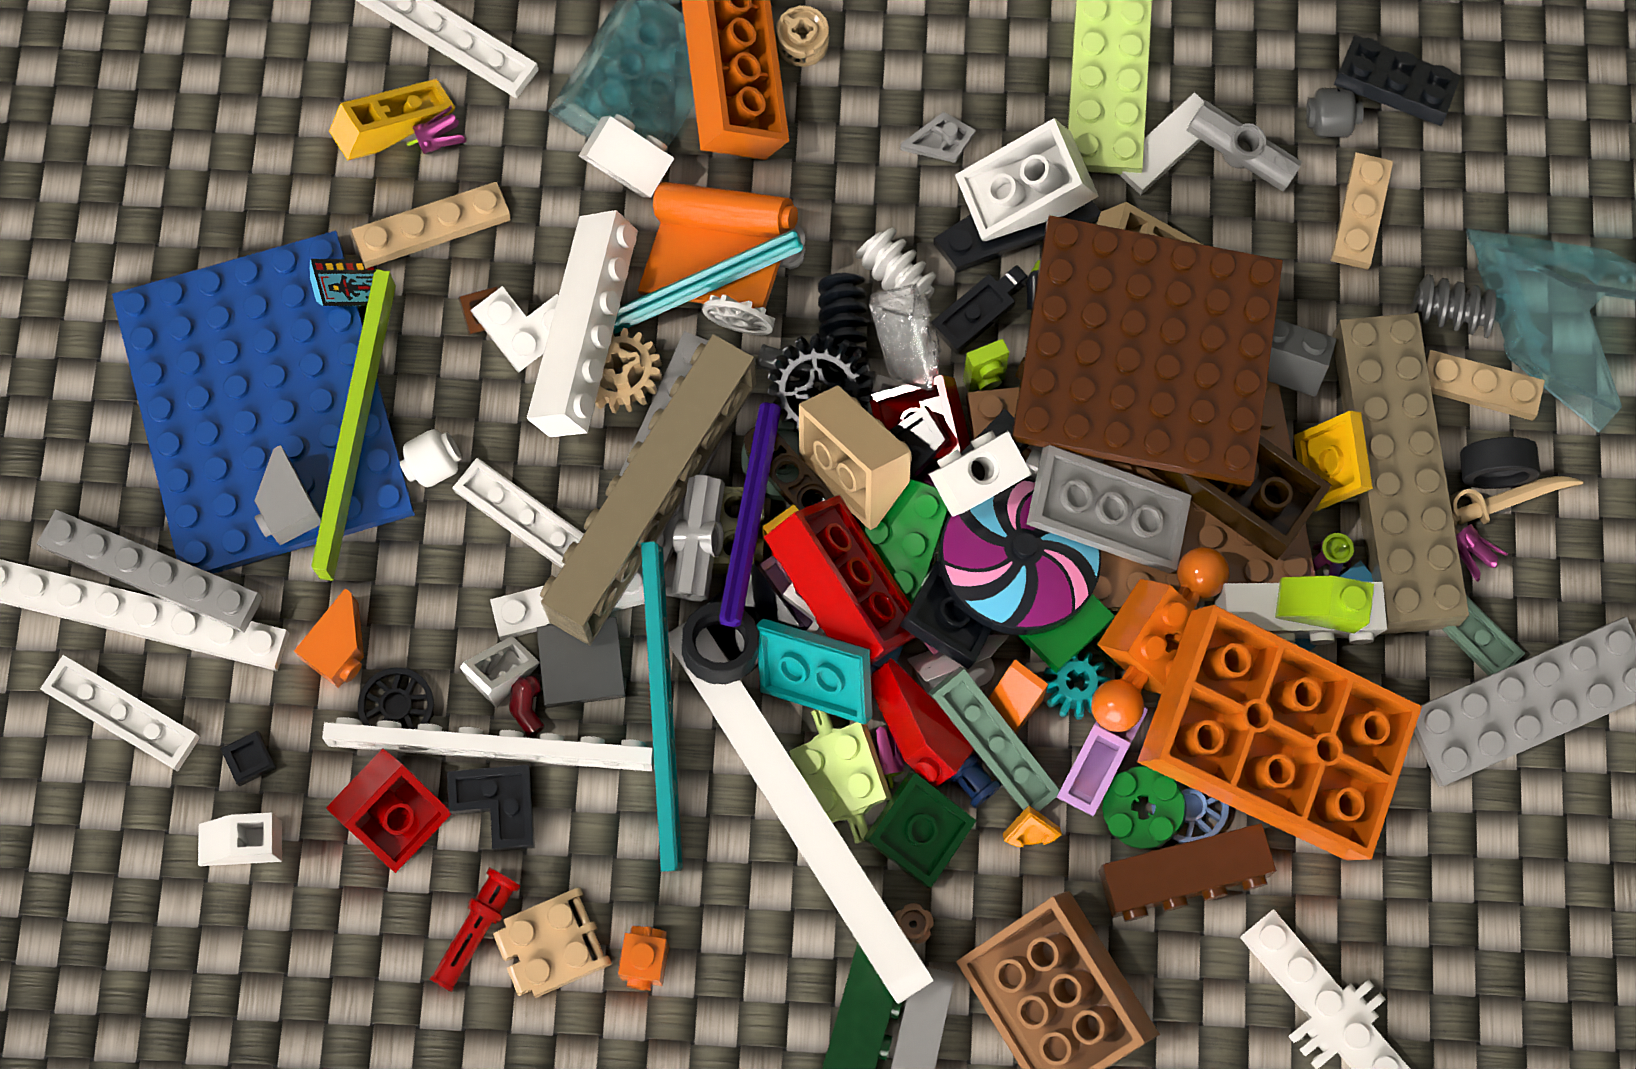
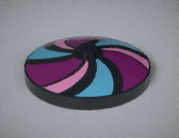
M1029 479L1017 482L962 514L953 517L950 514L943 528L938 549L939 568L942 579L957 605L980 624L993 630L1013 635L1045 633L1070 621L1082 610L1091 597L1098 582L1101 569L1100 549L1026 524L1035 481Z

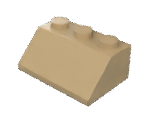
M838 385L799 404V457L834 496H841L850 512L869 530L876 528L910 482L912 454L905 442L899 441L892 435L879 419L871 416L856 398L849 396Z

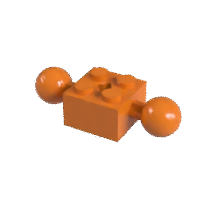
M1208 547L1194 548L1181 558L1177 568V578L1181 586L1178 591L1169 584L1139 579L1097 645L1126 671L1121 679L1110 680L1100 685L1092 697V714L1097 723L1103 728L1113 732H1123L1133 728L1140 721L1144 712V700L1140 693L1141 690L1144 688L1147 691L1162 694L1191 610H1195V606L1200 599L1212 598L1221 593L1224 583H1228V563L1224 556L1215 549Z

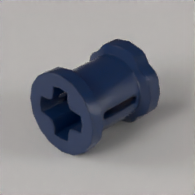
M976 754L968 757L957 773L949 778L951 782L957 781L972 799L970 804L974 809L987 801L1002 786L998 780L993 781L978 763L980 758Z

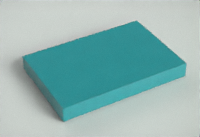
M762 619L756 625L759 631L758 666L761 693L865 725L873 717L869 649L767 619Z

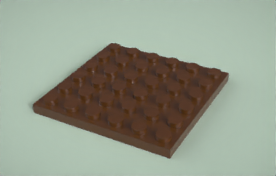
M1049 215L1046 222L1011 437L1013 441L1044 448L1051 445L1071 453L1250 487L1254 482L1283 260Z

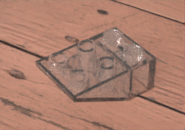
M917 283L871 294L869 305L889 377L924 390H932L934 376L939 375L938 364L941 363L939 356L941 345L937 331H929L931 308L927 294H919Z

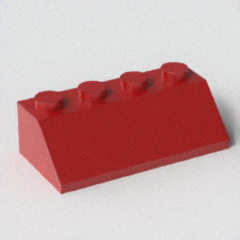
M840 495L794 512L764 536L773 556L781 563L793 582L795 590L802 596L815 616L818 626L824 630L828 638L869 649L871 665L916 637L900 627L911 604Z

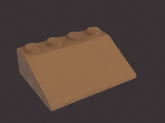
M1070 891L1051 897L956 961L1021 1069H1106L1160 1035Z

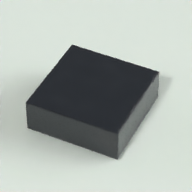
M258 730L220 748L239 787L277 769Z

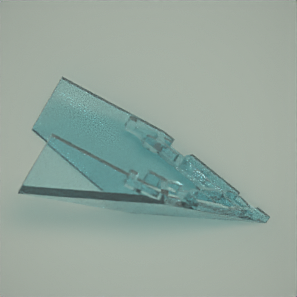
M1467 229L1466 233L1469 243L1474 246L1479 261L1477 267L1485 291L1493 289L1496 292L1497 312L1495 322H1499L1505 340L1503 346L1507 358L1529 376L1545 380L1544 388L1597 432H1600L1622 408L1590 310L1603 296L1636 300V264L1607 249Z

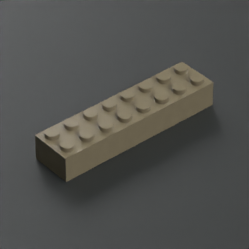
M1418 313L1340 320L1332 337L1336 338L1334 355L1343 412H1361L1373 489L1358 494L1357 501L1368 570L1372 574L1373 582H1383L1387 630L1379 635L1439 630L1447 626L1459 627L1469 616L1419 315Z
M714 334L706 345L701 343L697 347L691 358L690 364L693 366L686 377L681 375L677 378L671 388L669 396L672 398L664 410L659 408L655 412L648 426V429L651 430L643 443L638 441L633 446L627 458V462L630 464L622 476L617 474L611 480L605 493L608 498L601 509L594 508L584 524L586 532L579 543L574 541L570 544L562 559V563L565 565L557 577L553 575L549 577L541 590L540 597L543 598L541 604L548 621L591 646L641 567V543L657 542L686 496L688 479L700 474L757 384L754 357Z

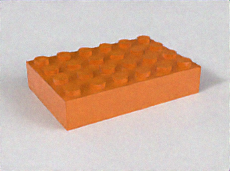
M1216 605L1191 610L1137 762L1344 860H1367L1373 857L1422 706Z

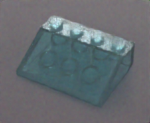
M617 0L548 112L588 139L601 117L611 116L614 118L616 114H619L636 125L634 132L645 139L648 135L653 136L663 142L668 149L695 104L684 15L664 0Z

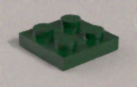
M909 772L863 839L922 885L931 888L977 820L918 774Z

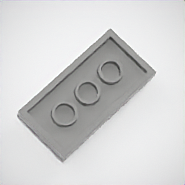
M1048 445L1042 449L1026 524L1137 563L1172 573L1177 571L1192 495Z

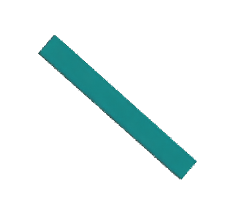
M656 542L641 543L660 865L661 872L682 871L683 859L663 548Z

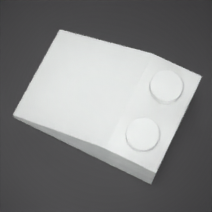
M1055 118L955 174L983 241L1046 222L1049 215L1056 217L1064 216L1099 197L1072 133Z

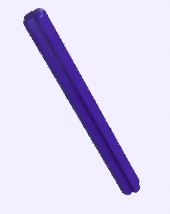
M763 402L759 405L719 615L720 623L725 626L738 627L742 623L781 414L780 406L775 403Z

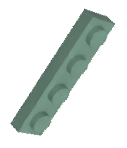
M960 666L929 691L934 700L1023 811L1028 806H1031L1039 812L1057 797L1060 791L964 668Z

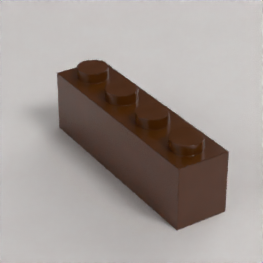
M1262 823L1102 864L1099 869L1112 918L1123 916L1124 922L1148 916L1147 909L1162 905L1164 912L1183 908L1188 905L1187 899L1200 895L1203 896L1204 901L1218 899L1228 895L1227 888L1242 885L1244 891L1256 889L1267 885L1266 878L1271 877L1276 872Z

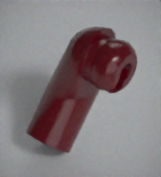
M531 675L525 678L520 677L512 685L509 703L510 713L529 738L540 733L545 727L532 709L533 698L541 691V684L536 677Z

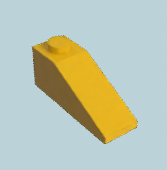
M433 79L340 103L329 132L348 161L381 152L414 134L412 126L427 123L452 105L451 110L441 117L443 118L453 113L455 106L439 81Z

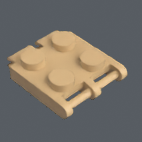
M580 887L504 919L506 928L493 933L503 960L508 961L516 957L520 960V962L507 967L518 996L532 991L534 997L537 998L612 964L609 956H604L595 935V931L598 930L595 921L590 922L581 901V897L584 895ZM570 902L574 903V906L577 910V913L582 923V926L580 927L578 926L575 916L572 912V909L569 904ZM584 936L588 937L597 959L595 961L591 958L583 938Z

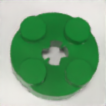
M1146 766L1134 767L1117 774L1103 798V816L1108 829L1125 845L1134 849L1153 850L1165 845L1174 835L1178 834L1185 822L1186 801L1176 781ZM1148 797L1149 803L1156 806L1155 813L1153 815L1148 813L1150 818L1142 820L1139 819V813L1133 811V807L1136 801L1140 803V798Z

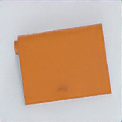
M666 181L661 182L657 186L653 198L654 214L659 220L660 225L637 291L641 295H647L793 230L798 221L797 208L788 197ZM781 260L688 302L704 304L706 301H709L711 295L719 298L722 295H727L739 303L745 301L753 302L751 308L764 307L766 309Z

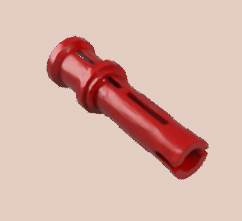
M490 867L486 872L488 878L477 897L471 898L468 902V909L471 911L450 943L434 974L429 978L450 992L453 991V987L475 954L491 924H497L503 918L501 911L513 891H519L521 887L518 883ZM497 886H500V890L493 902L489 904V899ZM479 916H482L483 919L477 928H474ZM471 933L472 937L455 966H451L467 936Z

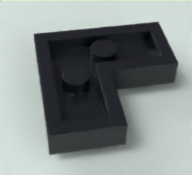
M529 764L447 771L449 812L451 815L490 811L493 851L535 848L531 767Z

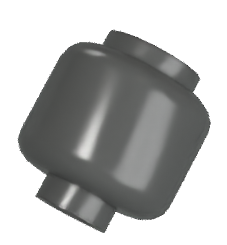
M1320 88L1315 92L1313 98H1308L1307 128H1313L1314 134L1317 137L1346 138L1352 135L1355 124H1362L1363 102L1356 101L1354 92L1343 88Z

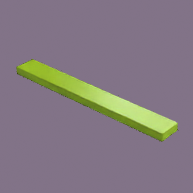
M376 269L371 284L311 565L317 576L323 580L334 581L396 288L390 271Z

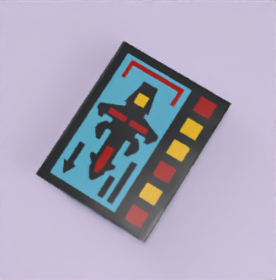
M310 259V280L316 302H319L322 306H367L373 275L376 272L377 266L365 269L362 259Z

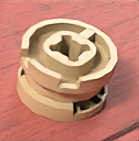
M810 6L793 7L781 15L777 22V47L780 55L786 62L795 66L807 67L816 64L824 58L829 44V26L825 16L819 10Z

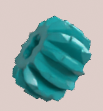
M1089 652L1085 654L1083 661H1079L1078 655H1076L1057 674L1050 667H1046L1043 675L1050 680L1046 682L1048 687L1045 693L1053 694L1047 700L1048 707H1054L1061 703L1062 707L1059 713L1061 717H1066L1069 708L1074 709V716L1077 720L1083 718L1084 707L1092 714L1091 701L1095 691L1100 685L1111 680L1109 677L1099 676L1105 669L1103 662L1097 663L1093 667L1090 665L1093 655ZM1070 678L1074 682L1080 680L1084 682L1081 691L1077 687L1072 690L1068 688Z

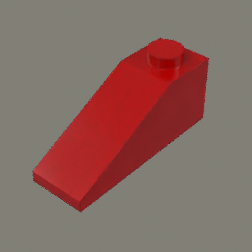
M892 658L871 673V692L904 761L920 777L936 788L957 773L974 750L938 703Z

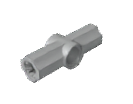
M1206 100L1186 130L1221 152L1225 161L1230 166L1246 168L1282 192L1294 178L1302 163L1296 157L1267 140L1263 130L1257 125L1242 124ZM1238 140L1246 142L1251 152L1242 150L1238 145Z
M695 475L688 479L683 519L677 521L673 534V546L677 559L671 594L676 598L688 601H702L709 598L714 557L720 555L723 546V528L720 523L725 483L721 479L706 475Z

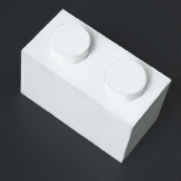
M616 114L614 118L611 116L601 117L578 156L639 196L651 197L674 157L665 152L667 146L660 140L650 135L645 139L634 132L636 125L619 114Z

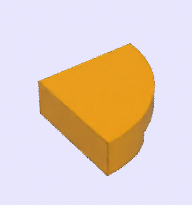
M1028 806L1002 834L1004 841L1008 844L1024 847V845L1039 843L1049 844L1062 833L1057 824L1031 806Z

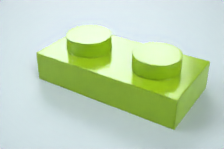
M1003 339L966 353L963 382L968 392L993 390L1002 383L1001 380L1005 379L1009 350Z

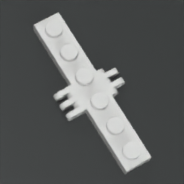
M1274 909L1240 937L1309 1018L1288 1037L1293 1043L1301 1040L1306 1033L1312 1038L1300 1049L1304 1056H1307L1317 1046L1323 1051L1311 1062L1315 1069L1320 1068L1337 1052L1351 1069H1410L1371 1024L1379 1017L1374 1009L1386 999L1379 993L1368 1003L1363 996L1374 987L1370 980H1367L1358 989L1349 984L1342 990Z

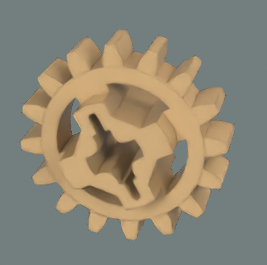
M627 328L622 329L620 336L615 337L614 333H612L611 344L608 349L603 376L595 401L597 408L602 409L606 403H609L612 413H617L619 405H625L627 411L632 412V402L638 401L644 406L647 404L644 394L646 392L650 394L657 393V388L653 381L662 380L661 370L658 369L662 362L659 354H654L656 350L652 341L644 344L645 340L642 333L638 332L633 338H630ZM622 368L623 372L617 374L616 369ZM610 388L616 392L608 391L606 389Z

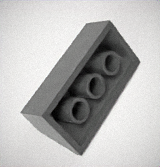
M1275 318L1267 381L1316 397L1329 367L1336 338Z

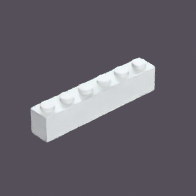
M617 210L579 216L527 419L549 437L588 433L638 230Z

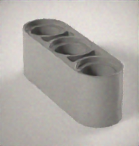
M925 966L933 982L906 1000L891 1069H935L955 973Z

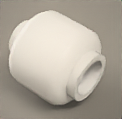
M432 429L404 444L403 455L405 459L400 461V466L410 482L417 480L424 487H431L457 473L458 461L462 459V456L455 441L448 432L442 434L438 430Z

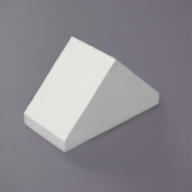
M510 636L464 661L460 668L468 681L497 707L511 693L512 685L516 680L530 675L540 662L513 636Z

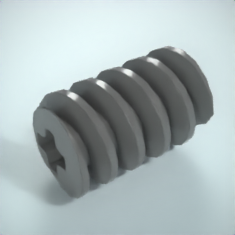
M1427 274L1416 289L1410 314L1421 311L1424 324H1428L1432 316L1437 315L1438 327L1443 328L1449 318L1453 319L1454 331H1458L1463 323L1467 322L1470 335H1474L1478 327L1483 326L1484 338L1488 339L1497 312L1496 292L1493 289H1487L1481 297L1480 287L1472 285L1467 293H1465L1464 282L1459 281L1450 290L1449 279L1441 278L1435 286L1433 275Z

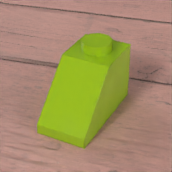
M1338 576L1282 577L1279 583L1275 618L1354 634L1370 623L1374 583Z

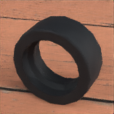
M1497 437L1473 442L1463 447L1460 451L1462 480L1465 485L1474 488L1499 489L1529 483L1540 475L1538 447L1535 441L1527 438Z
M714 602L698 608L688 617L682 632L681 654L686 667L696 678L710 684H729L740 680L751 671L758 656L759 631L754 619L745 610L741 625L732 627L737 629L744 639V649L739 657L725 663L713 662L704 658L698 652L696 638L699 632L715 624L722 625L719 618L721 602Z

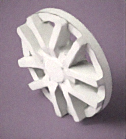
M711 295L709 301L704 303L702 309L703 314L714 323L749 335H768L772 333L775 318L766 315L764 307L751 308L753 304L751 301L739 303L727 295H722L721 298Z

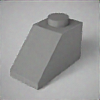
M282 446L274 448L254 500L260 514L254 517L264 536L273 535L279 545H282L319 526L321 518Z

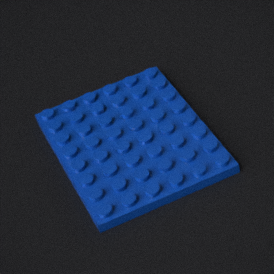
M337 231L112 294L176 558L182 562L215 574L316 544L320 525L282 545H279L273 535L265 537L254 517L260 514L254 500L272 451L281 445L292 462L317 513L322 518L363 326L358 306H322L319 302H316L310 280V259H345ZM378 377L376 378L343 536L415 515L404 472L400 466V458Z

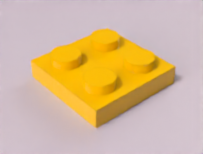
M1345 412L1294 435L1297 461L1332 485L1314 510L1315 512L1373 489L1361 412Z

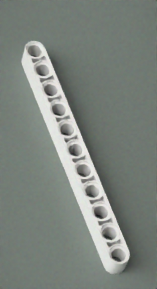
M683 623L669 632V646L890 994L897 1004L901 1003L933 982L932 977L742 682L738 680L729 684H710L696 678L686 667L681 654L682 632L685 625ZM707 628L700 631L696 638L698 652L710 661L728 662Z

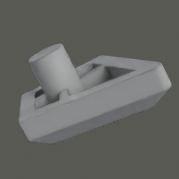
M942 112L901 143V150L956 163L975 135L976 130L951 115Z

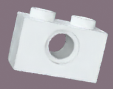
M991 430L971 441L974 449L966 454L961 455L957 449L937 460L940 468L929 475L952 517L970 510L1032 475L1009 432L995 436ZM974 460L980 462L985 469V477L982 481L976 479L971 472V465Z

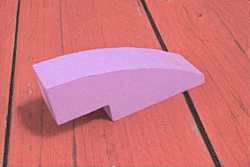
M1144 707L1140 721L1133 728L1123 732L1109 731L1100 726L1096 721L1056 798L1094 816L1148 709Z

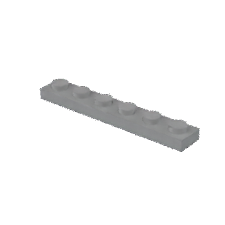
M56 509L37 542V545L46 551L243 633L246 632L263 599L258 592Z

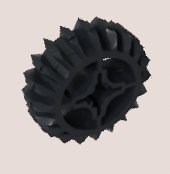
M817 332L812 334L810 344L803 336H800L795 341L796 348L790 344L785 345L782 350L784 356H776L773 361L777 369L771 370L768 378L774 382V384L769 386L768 394L777 396L778 398L773 403L778 404L781 409H785L780 418L782 422H787L791 418L795 420L794 432L799 431V404L801 402L798 399L808 400L823 393V391L818 390L819 386L814 387L818 376L819 380L824 381L823 386L825 384L828 385L827 390L838 385L844 391H852V397L856 398L860 405L868 412L869 408L865 403L872 400L873 396L871 394L874 393L867 388L873 386L874 377L864 375L870 369L869 362L857 363L862 354L860 349H856L852 353L847 351L850 343L848 339H844L841 345L837 346L834 344L835 335L833 333L828 334L825 343L821 342L820 335ZM811 359L810 374L800 376L797 381H791L792 370L798 364ZM827 360L838 365L845 373L832 371L828 366Z

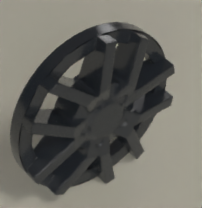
M395 667L376 673L365 683L359 695L358 714L362 724L366 726H372L368 720L380 713L384 716L381 721L401 722L405 720L409 729H418V726L414 727L410 716L424 717L420 724H429L434 716V697L428 683L418 673L406 668ZM395 675L391 689L380 681L383 678ZM403 675L411 678L405 691L399 689ZM417 683L422 686L426 694L412 695ZM375 684L385 692L380 699L369 693ZM366 698L378 705L367 713L365 712ZM427 701L426 710L413 709L414 702Z

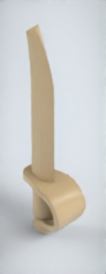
M1565 476L1546 477L1486 499L1479 492L1472 489L1456 492L1450 497L1454 527L1457 523L1461 525L1477 518L1483 524H1487L1490 521L1489 514L1555 490L1582 485L1584 482ZM1461 496H1466L1472 502V504L1457 508V502Z

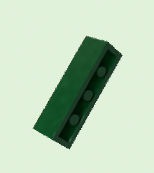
M859 943L856 946L822 1069H876L878 1059L887 1060L893 1036L887 1035L885 1032L889 1018L898 1020L902 1002L896 1003Z

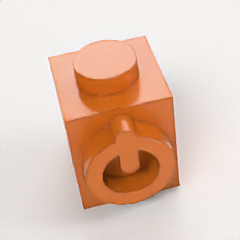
M632 926L630 933H625L618 975L621 980L627 981L626 987L651 991L652 985L663 986L670 946L666 939V931L646 926Z

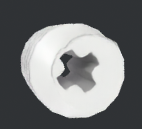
M892 227L884 232L875 234L867 240L857 251L855 258L862 259V266L867 270H872V277L876 281H882V288L886 292H892V300L896 303H902V311L908 314L924 305L933 295L935 288L931 284L935 280L936 274L931 272L925 276L921 275L926 267V263L920 261L915 265L911 264L917 253L912 249L902 254L901 251L907 242L902 238L893 243L891 240L896 235L897 230Z

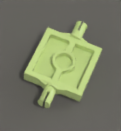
M813 710L811 715H813L819 734L810 742L789 750L792 761L831 822L834 823L838 820L848 821L854 842L865 841L863 838L869 831L864 814L875 805L892 798L867 724L856 722L841 729H834L829 713Z

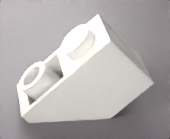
M272 812L228 815L199 824V866L282 862V820Z

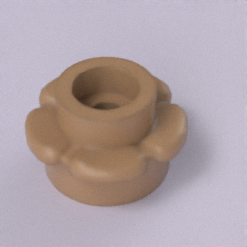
M910 903L905 905L902 911L898 910L893 918L910 943L921 944L930 937V928L934 925L933 917L921 905ZM910 921H916L917 926L915 928H911L909 926Z

